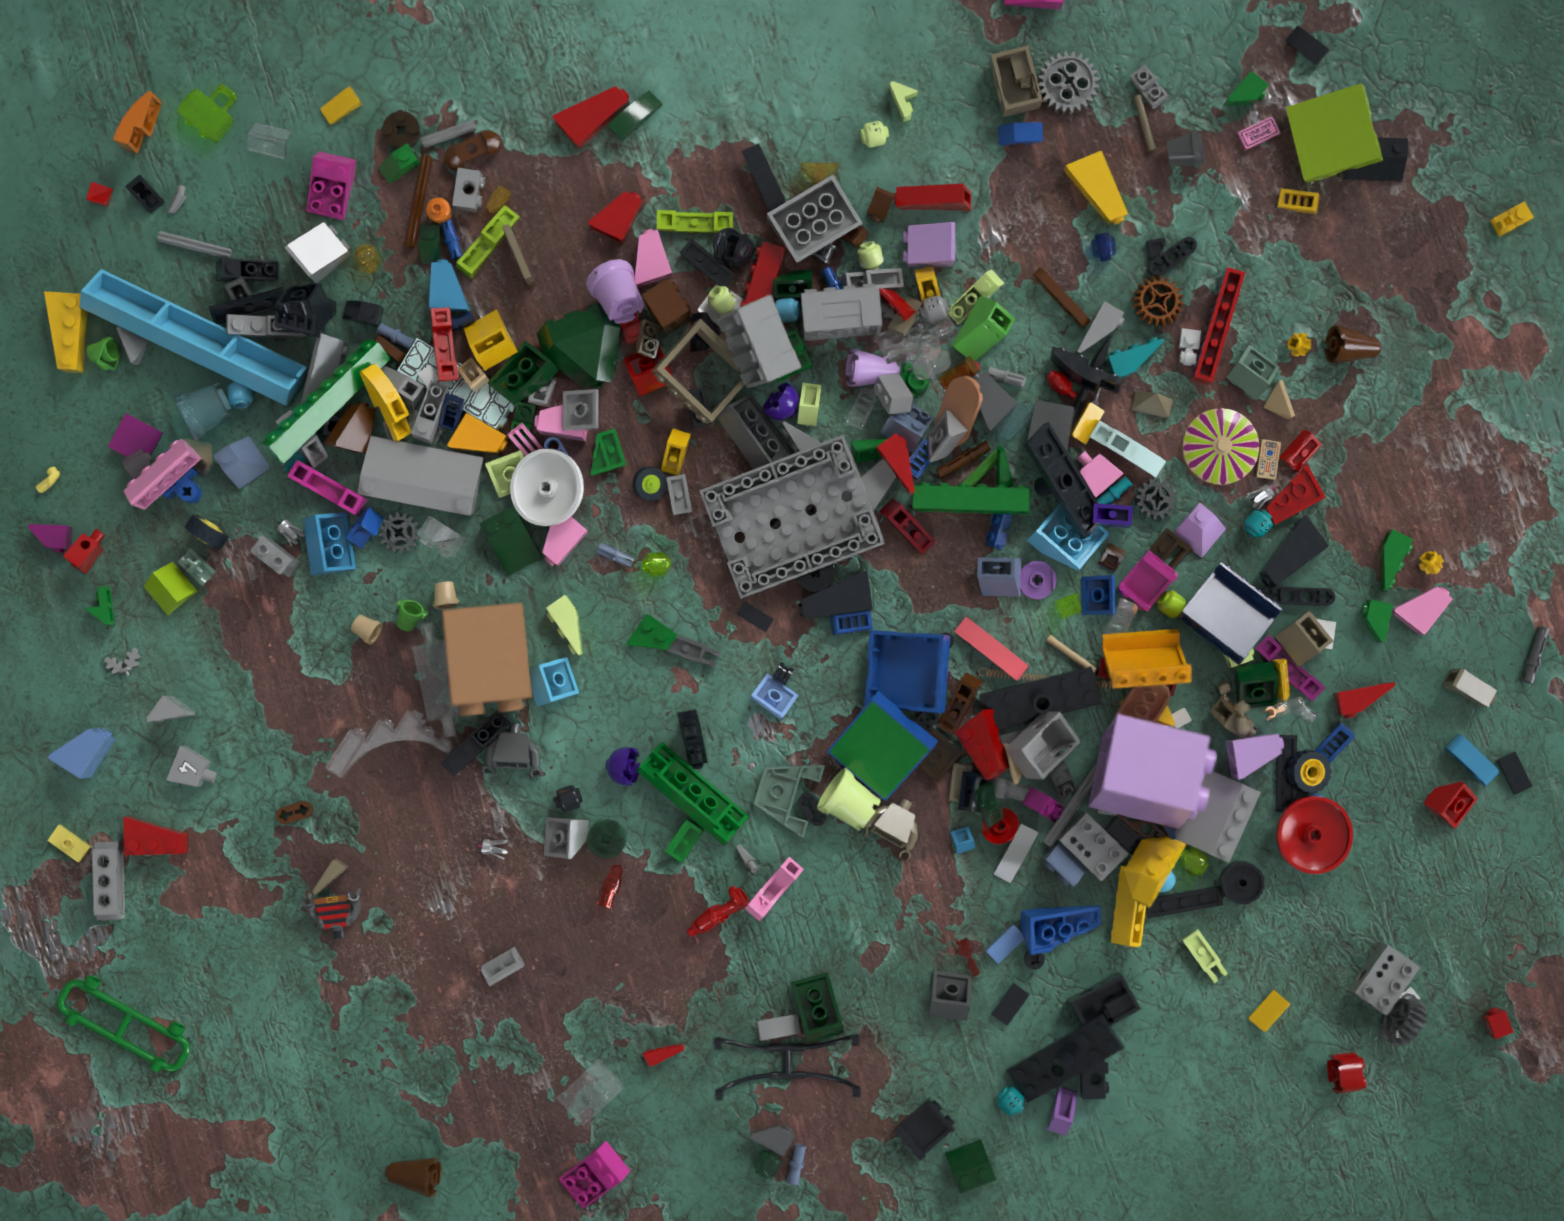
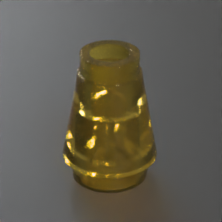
M500 184L493 190L485 207L492 213H495L510 200L509 197L512 193Z

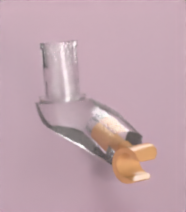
M1301 697L1281 701L1262 711V713H1269L1270 717L1266 718L1267 721L1295 712L1310 724L1318 716L1305 704V699Z

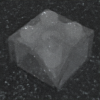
M430 515L417 533L421 537L419 540L421 543L430 548L433 546L440 549L438 553L447 559L449 556L455 558L467 540Z

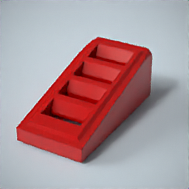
M683 1043L650 1049L644 1051L643 1055L649 1067H652L682 1052L685 1046Z

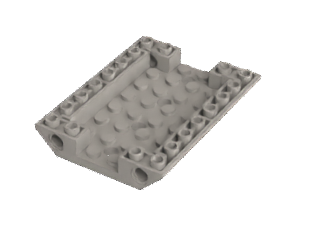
M843 435L700 490L711 523L717 530L727 556V565L740 598L747 597L885 544L854 458ZM846 490L850 491L853 495L849 502H845L842 499V493ZM809 504L815 505L817 509L816 513L812 516L806 512V507ZM773 518L780 520V528L773 529L770 522ZM737 532L745 534L744 542L738 543L735 540Z

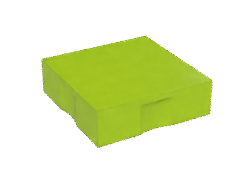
M1362 83L1286 107L1305 182L1311 183L1334 176L1344 170L1357 169L1383 161L1377 134L1372 126L1371 110L1366 90Z

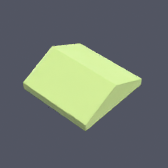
M522 450L485 463L499 498L511 494L510 484L513 472L524 458Z

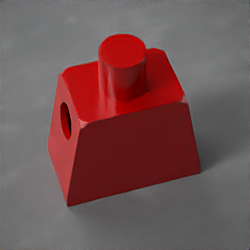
M95 529L89 537L84 533L81 534L63 557L72 566L86 575L103 551L99 543L105 535L98 529Z

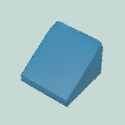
M969 826L950 832L957 854L975 848V842Z

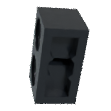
M963 771L958 810L988 814L992 779L985 780L980 773Z

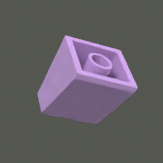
M955 222L908 226L907 231L903 233V243H907V250H903V262H907V267H928L933 265V267L952 268L955 262Z
M1266 734L1245 737L1243 739L1225 740L1231 778L1243 779L1282 754L1281 749L1284 748L1282 737H1279V734Z

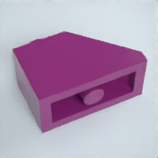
M28 524L31 532L46 548L53 549V553H65V550L71 547L72 527L67 525Z

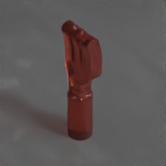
M967 937L957 941L956 943L961 954L968 960L967 963L972 975L980 974L975 960L972 959V948Z

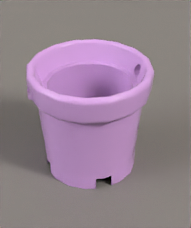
M620 259L607 261L596 267L589 274L586 281L587 290L598 300L611 321L614 319L615 323H626L636 318L634 313L637 310L641 313L644 308V301L634 280L633 268L627 261Z

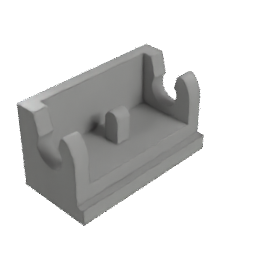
M513 947L482 965L480 970L488 985L491 986L524 967L525 964L516 948Z

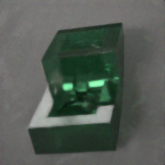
M988 781L976 789V796L981 814L987 826L992 827L1003 819L1002 802L997 801L995 797L994 783Z

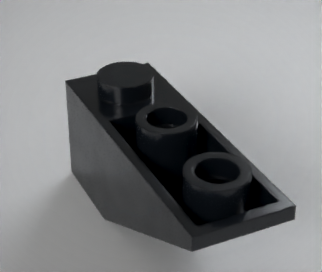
M221 258L216 262V281L232 282L240 277L244 278L247 282L278 281V261Z

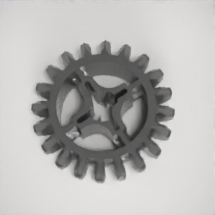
M1403 995L1399 998L1388 1015H1385L1381 1020L1383 1024L1380 1028L1382 1029L1381 1034L1383 1038L1398 1047H1405L1406 1044L1410 1045L1412 1040H1416V1036L1420 1034L1421 1029L1424 1028V1023L1427 1021L1425 1018L1428 1013L1424 1003L1410 995Z

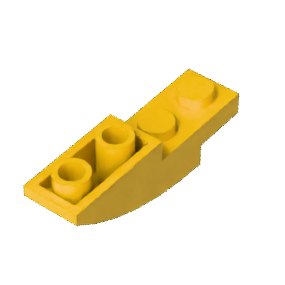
M376 364L361 370L359 373L374 407L379 406L393 440L399 441L411 434L412 431L406 419L409 415L407 408L388 377Z

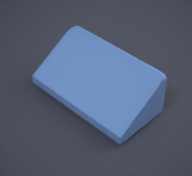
M1012 923L985 951L999 964L1024 940V936Z

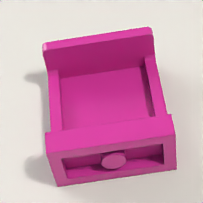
M1147 550L1118 586L1120 589L1119 593L1128 599L1130 597L1135 601L1134 605L1142 611L1145 609L1148 612L1167 587L1176 580L1178 573L1150 550Z

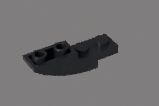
M1053 346L1050 359L1069 379L1095 393H1098L1100 387L1119 393L1123 378L1114 373L1101 371L1097 367L1088 366L1089 359L1081 354H1073L1064 348Z
M497 709L440 764L455 777L487 748L511 722L501 712H498Z

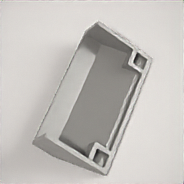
M370 436L357 494L471 516L475 512L484 457Z

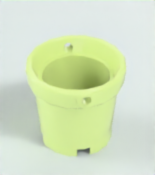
M844 768L825 789L818 802L817 809L824 814L833 815L859 831L860 827L863 828L874 815L875 810L872 807L874 804L879 806L880 799L854 779V775L847 768Z

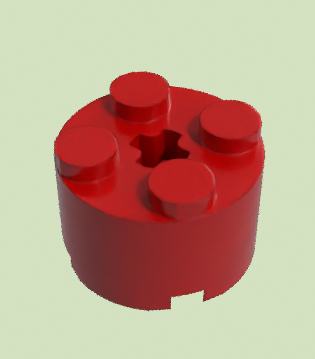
M1355 1052L1329 1055L1331 1060H1327V1075L1329 1082H1333L1335 1086L1332 1087L1334 1093L1355 1092L1366 1088L1367 1083L1363 1076L1365 1063L1362 1057H1358Z

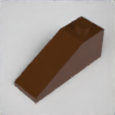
M966 673L960 679L937 727L953 736L955 735V731L958 730L983 684L982 680L969 673Z

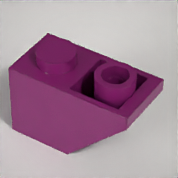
M1032 786L1022 802L1054 823L1060 818L1065 807Z

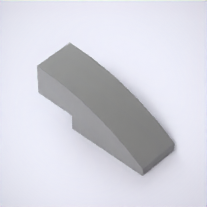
M902 268L866 270L864 272L845 273L841 276L842 288L843 286L855 285V288H863V284H874L875 287L879 286V288L890 290L904 287Z
M1019 823L1015 837L1009 841L993 874L1011 883L1038 832Z

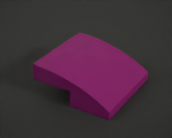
M126 413L108 447L126 457L140 448L144 453L148 452L152 455L163 432Z

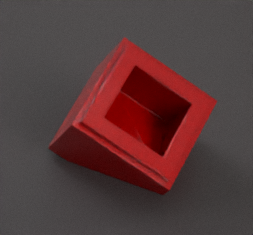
M91 182L86 200L90 203L108 207L114 189Z

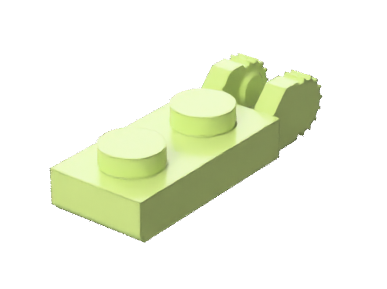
M1198 929L1182 939L1192 956L1214 984L1218 980L1210 970L1213 966L1216 965L1221 975L1226 976L1228 974L1220 963L1221 960Z

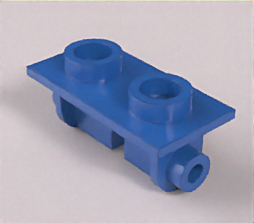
M1012 514L992 515V524L986 536L987 542L985 546L994 547L999 550L1005 547L1008 534L1002 532V530H1009L1013 518L1011 517Z

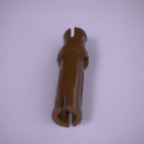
M985 440L973 448L969 447L963 454L936 468L940 478L943 479L972 461L976 462L977 458L992 451L987 441Z

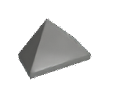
M120 326L117 327L130 362L134 365L140 364L149 340Z

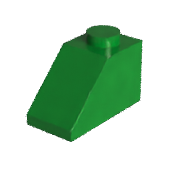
M1251 70L1228 97L1224 105L1254 104L1257 99L1261 101L1268 93L1265 90L1269 84Z
M407 143L392 152L378 168L387 183L390 184L420 166V162Z
M1369 599L1362 605V619L1376 642H1385L1393 604Z

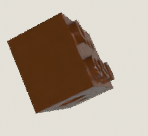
M668 278L642 294L646 307L657 324L660 325V329L665 336L691 321L690 315L692 314L686 298L681 299L677 293L680 291L674 281L670 282Z

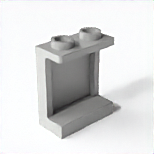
M261 536L251 549V553L278 574L283 573L289 578L301 564L298 559L275 541Z

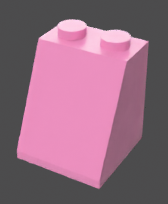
M563 405L541 410L539 415H536L534 426L541 435L586 442L588 430H563Z

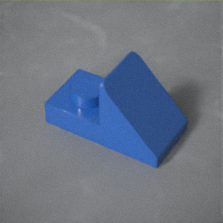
M368 506L345 537L361 549L372 534L374 536L377 535L384 518Z

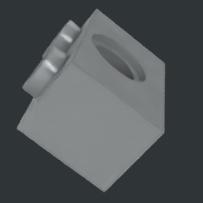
M458 168L452 202L454 209L477 212L478 207H481L482 196H480V191L485 186V177H483L481 171ZM467 187H474L472 194H465V189Z

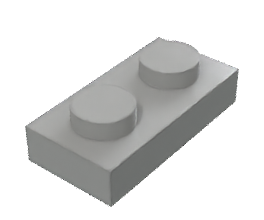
M686 475L666 477L673 515L691 513L692 507Z

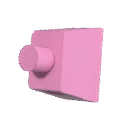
M1085 451L1076 458L1084 467L1079 472L1095 498L1124 474L1101 454L1092 459Z

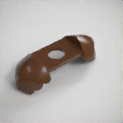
M490 130L480 131V134L457 145H450L445 152L444 162L453 171H457L458 168L464 169V163L487 152L491 156L499 152L501 149V137ZM475 144L477 151L474 154H469L466 151L467 145Z

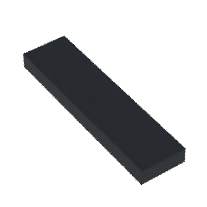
M284 287L209 306L213 322L218 325L226 323L227 314L253 316L276 310L275 303L284 292Z
M1279 735L1283 739L1284 748L1281 749L1282 754L1276 757V812H1283L1292 802L1296 801V789L1288 782L1286 768L1288 767V761L1291 760L1293 755L1297 754V735Z
M1220 886L1156 896L1151 907L1146 906V918L1223 905Z

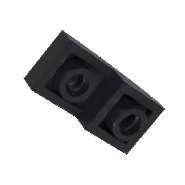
M1298 25L1285 40L1288 45L1299 51L1303 57L1315 65H1318L1329 52V49Z

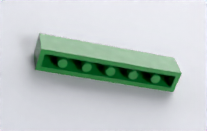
M930 483L914 485L913 509L915 512L1030 515L1031 491L1023 485H1016L1015 488H1007L1006 485H996L995 488H991L985 484H977L976 487H969L968 484H957V487L947 483H939L938 486H930Z

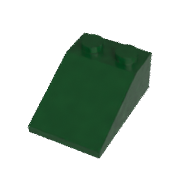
M526 340L517 349L518 352L512 355L488 382V385L513 405H516L545 386L559 371L550 359Z
M514 506L479 523L508 576L542 558Z
M828 972L791 982L807 1043L844 1033L842 1019Z

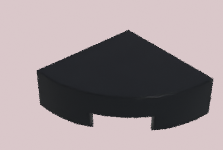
M1165 238L1146 241L1149 260H1153L1161 254L1166 243Z

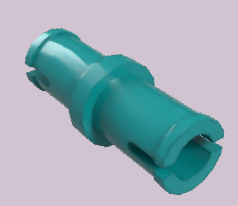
M1124 476L1113 487H1108V491L1096 500L1099 504H1110L1113 500H1118L1120 495L1133 485Z

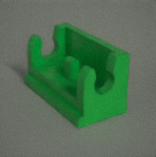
M686 819L665 852L676 860L683 862L704 830L689 819Z

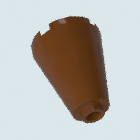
M1341 325L1332 326L1325 342H1328L1325 356L1330 363L1374 358L1381 352L1382 348L1377 338Z
M434 1157L391 1162L386 1167L385 1177H387L388 1182L426 1197H434L438 1191L434 1190L435 1186L440 1184L442 1166L441 1163L437 1162L439 1158Z

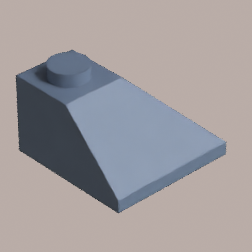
M250 436L226 446L213 455L222 470L238 489L243 488L271 468Z

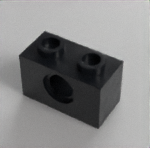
M1103 1060L1080 1073V1097L1082 1099H1106V1093H1109V1083L1105 1080V1074L1109 1072L1108 1062ZM1092 1074H1099V1080L1097 1082H1090V1076Z

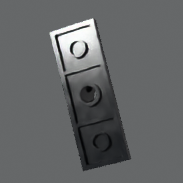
M1044 423L1023 444L1042 477L1035 480L1034 489L1039 496L1053 494L1079 537L1085 539L1099 525L1092 523L1094 503H1099L1050 423Z
M1092 666L979 694L983 710L993 709V717L998 729L1034 721L1041 713L1060 712L1062 714L1101 704ZM1044 697L1046 699L1044 704H1036L1039 698Z
M1102 1014L1010 1066L1006 1071L1027 1103L1123 1050L1124 1045Z

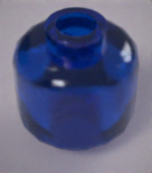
M1109 233L1094 235V238L1091 240L1093 257L1100 258V262L1112 260L1111 256L1117 253L1115 237L1109 235Z

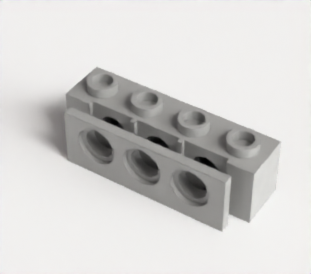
M123 841L95 842V846L92 848L94 915L97 920L125 918ZM105 857H106V858L108 859V861H109V862H108V865H105V863H104V858H105ZM105 877L109 879L108 885L104 881ZM106 896H107V897L109 898V900H110V901H109V904H107V903L105 902V897H106Z

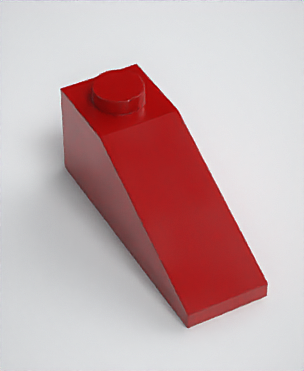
M895 433L877 446V451L909 495H912L915 490L908 448L906 447L908 444L902 435L898 436Z
M1395 682L1333 693L1337 714L1344 715V718L1356 717V713L1362 712L1395 686Z

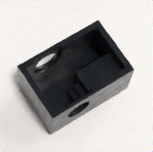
M1119 972L1067 999L1081 1026L1102 1014L1111 1026L1141 1010L1123 975Z

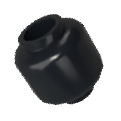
M574 785L557 789L556 797H553L556 809L560 808L562 812L578 809L580 803L583 802L579 788H575Z

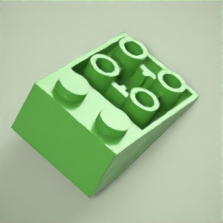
M979 296L955 338L952 347L969 361H976L1007 335L1015 318L996 301Z

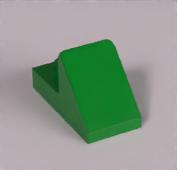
M107 586L97 587L96 601L99 603V606L85 609L105 625H115L111 588Z

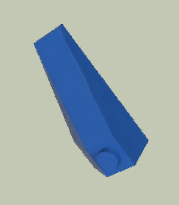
M1101 906L1035 908L1021 911V931L1031 955L1050 952L1055 946L1069 942L1070 938L1078 934L1082 935L1101 925Z

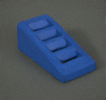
M925 438L909 458L910 464L912 463L920 469L917 472L911 467L912 477L918 480L931 462L929 458L926 460L918 454L921 451L929 457V453L922 448L924 445L928 447V441ZM915 457L918 458L920 461L924 463V465L921 466L913 459Z
M870 610L830 616L833 635L873 629ZM861 616H864L865 626L863 627L861 622ZM853 617H856L857 627L854 626ZM845 618H848V622H849V628H848V629H847V627H846V620H845ZM838 619H840V622H841V629L839 628V621H838Z
M1339 722L1314 751L1322 753L1323 756L1328 758V762L1331 763L1351 742L1355 734L1342 722ZM1340 730L1347 735L1346 739L1338 733ZM1336 736L1342 743L1339 744L1333 737ZM1327 743H1332L1337 749H1332ZM1323 748H1326L1331 753L1330 757L1322 751Z

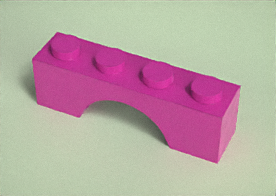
M296 460L287 476L356 516L360 514L367 502V499L298 460Z

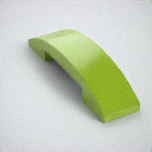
M657 210L656 230L681 233H718L724 228L731 227L733 229V212L688 213L676 212V210Z

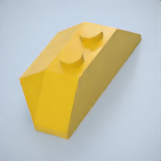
M1169 836L1141 840L1124 869L1133 900L1151 907L1184 850L1185 843L1177 839L1173 840Z

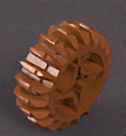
M1154 276L1150 278V281L1144 279V285L1139 283V290L1134 291V294L1138 297L1132 298L1133 302H1137L1132 308L1139 309L1135 315H1142L1140 318L1141 322L1146 318L1147 326L1151 322H1153L1154 327H1157L1159 322L1161 327H1164L1166 322L1170 325L1172 318L1175 320L1178 318L1176 313L1182 312V309L1178 306L1184 305L1183 301H1179L1184 296L1183 294H1177L1181 288H1174L1176 285L1175 281L1170 285L1168 283L1170 278L1168 277L1165 281H1162V276H1159L1157 281ZM1153 287L1163 288L1167 292L1164 294L1159 293ZM1148 290L1150 302L1144 306L1143 297L1145 291ZM1172 298V309L1168 313L1166 301ZM1156 299H1163L1160 304H1153ZM1154 309L1157 310L1159 314H1162L1163 316H1156L1149 313L1148 311Z

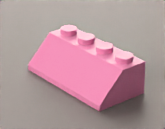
M182 439L176 440L170 445V449L166 453L160 454L155 459L156 462L144 468L137 479H133L127 484L124 493L133 506L145 510L202 458L186 441Z

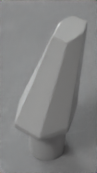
M177 186V193L172 197L168 214H174L187 199V196H184V186Z
M738 844L736 850L744 866L749 868L752 873H755L758 870L755 859Z

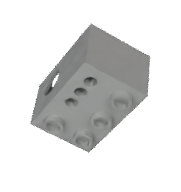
M1060 712L1041 713L1005 750L1025 778L1043 780L1081 741ZM1066 749L1062 755L1054 757L1059 751Z
M1082 812L1057 839L1101 882L1128 855L1086 812Z
M1380 942L1348 990L1379 1012L1388 1015L1420 967L1391 946Z

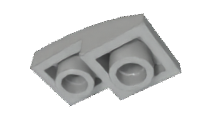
M1146 65L1130 75V79L1152 109H1155L1168 99V94L1157 83V78Z
M797 1014L756 1022L760 1041L800 1034Z

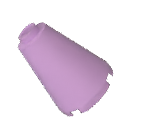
M850 349L852 354L847 356L845 373L849 375V381H846L848 387L876 384L878 376L900 374V367L897 366L895 361L858 349Z

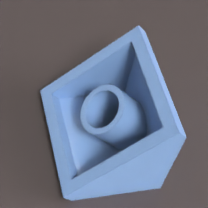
M767 673L750 698L782 720L799 695L778 680L773 679Z

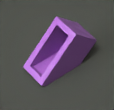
M1061 1086L1058 1087L1050 1112L1047 1130L1066 1136L1073 1123L1077 1098L1076 1091Z

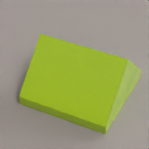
M174 562L153 572L144 584V588L167 615H170L197 592V589Z

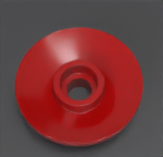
M1007 808L992 810L982 822V833L993 844L1009 842L1015 837L1019 828L1017 815Z

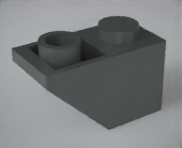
M1062 760L1048 774L1060 799L1077 791L1069 768L1065 761Z

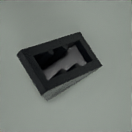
M140 174L125 186L150 214L165 202L151 184Z

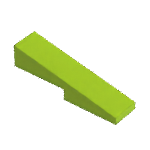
M504 205L481 231L478 239L457 261L456 268L472 279L504 239L503 226L509 224L512 228L520 216Z

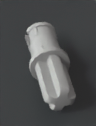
M991 366L989 368L988 375L993 380L1003 382L1004 385L1008 383L1023 387L1025 384V376L1011 373L1009 370L1004 371L992 368Z

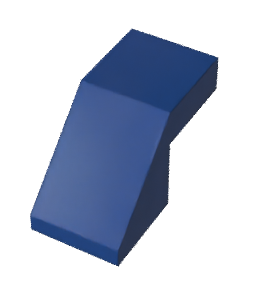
M1010 123L998 126L999 145L1006 146L1015 143L1030 145L1043 142L1042 123Z

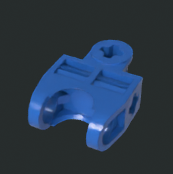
M192 467L167 489L163 495L168 499H172L177 494L180 499L186 502L196 503L200 500L202 492L192 479L198 472ZM189 489L191 490L190 492L192 493L191 496H188L189 493H188L187 491H188Z

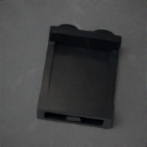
M929 1098L894 1128L896 1134L920 1161L946 1135L955 1131L953 1126L955 1122L948 1114L944 1116L940 1111L942 1107L936 1100L931 1101Z

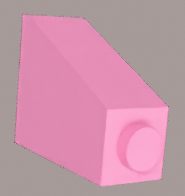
M648 229L642 232L643 235L639 236L635 272L637 288L673 276L658 230Z
M572 517L561 524L550 526L542 552L546 555L544 559L551 566L554 564L559 566L585 537L588 531Z
M1434 587L1394 607L1391 614L1419 636L1425 635L1453 598L1449 596L1450 593L1445 588Z

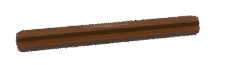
M422 155L404 243L408 248H415L432 164V157L429 155Z

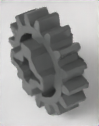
M1157 478L1154 483L1152 479H1149V485L1144 482L1141 484L1143 489H1137L1140 495L1135 496V499L1139 500L1136 507L1141 506L1142 509H1140L1139 513L1146 512L1145 518L1152 515V520H1156L1157 516L1161 520L1164 519V514L1170 515L1169 509L1175 510L1172 503L1177 502V499H1173V496L1177 493L1171 492L1173 485L1167 487L1166 480L1160 483V478ZM1153 487L1151 494H1145L1149 488ZM1162 489L1167 493L1168 496H1165L1163 494ZM1155 495H1157V498L1160 499V501L1156 504L1155 500H1152V497H1154ZM1145 503H1148L1151 507L1150 510L1146 507ZM1167 504L1166 508L1159 512L1160 506Z
M396 512V517L390 514L389 521L383 520L385 526L379 527L383 530V533H380L379 536L384 537L381 544H388L386 549L390 550L393 548V553L395 554L398 550L401 554H404V549L411 552V546L417 547L415 541L421 540L417 536L418 533H421V530L416 529L419 523H413L414 517L412 516L407 519V513H404L402 517L399 512ZM396 521H404L401 525L394 524ZM410 528H412V538L409 535ZM395 529L401 530L406 538L398 536ZM388 530H391L390 538H388ZM404 541L407 543L403 546H396L399 542Z

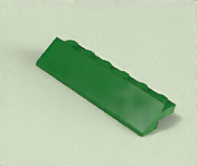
M662 741L636 770L723 846L749 817Z

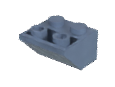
M912 404L910 412L890 414L880 433L887 438H890L895 433L898 436L902 435L908 444L906 446L908 451L913 452L934 417Z
M978 557L977 577L982 596L1020 597L1021 558Z
M1057 841L1042 856L1045 860L1043 864L1050 871H1056L1059 874L1057 878L1066 886L1070 884L1074 887L1087 871V868L1060 841Z

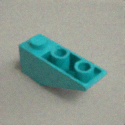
M1155 337L1147 340L1145 345L1139 346V343L1129 346L1127 351L1121 352V349L1111 352L1110 356L1106 359L1110 372L1118 375L1120 378L1132 375L1164 340H1158Z

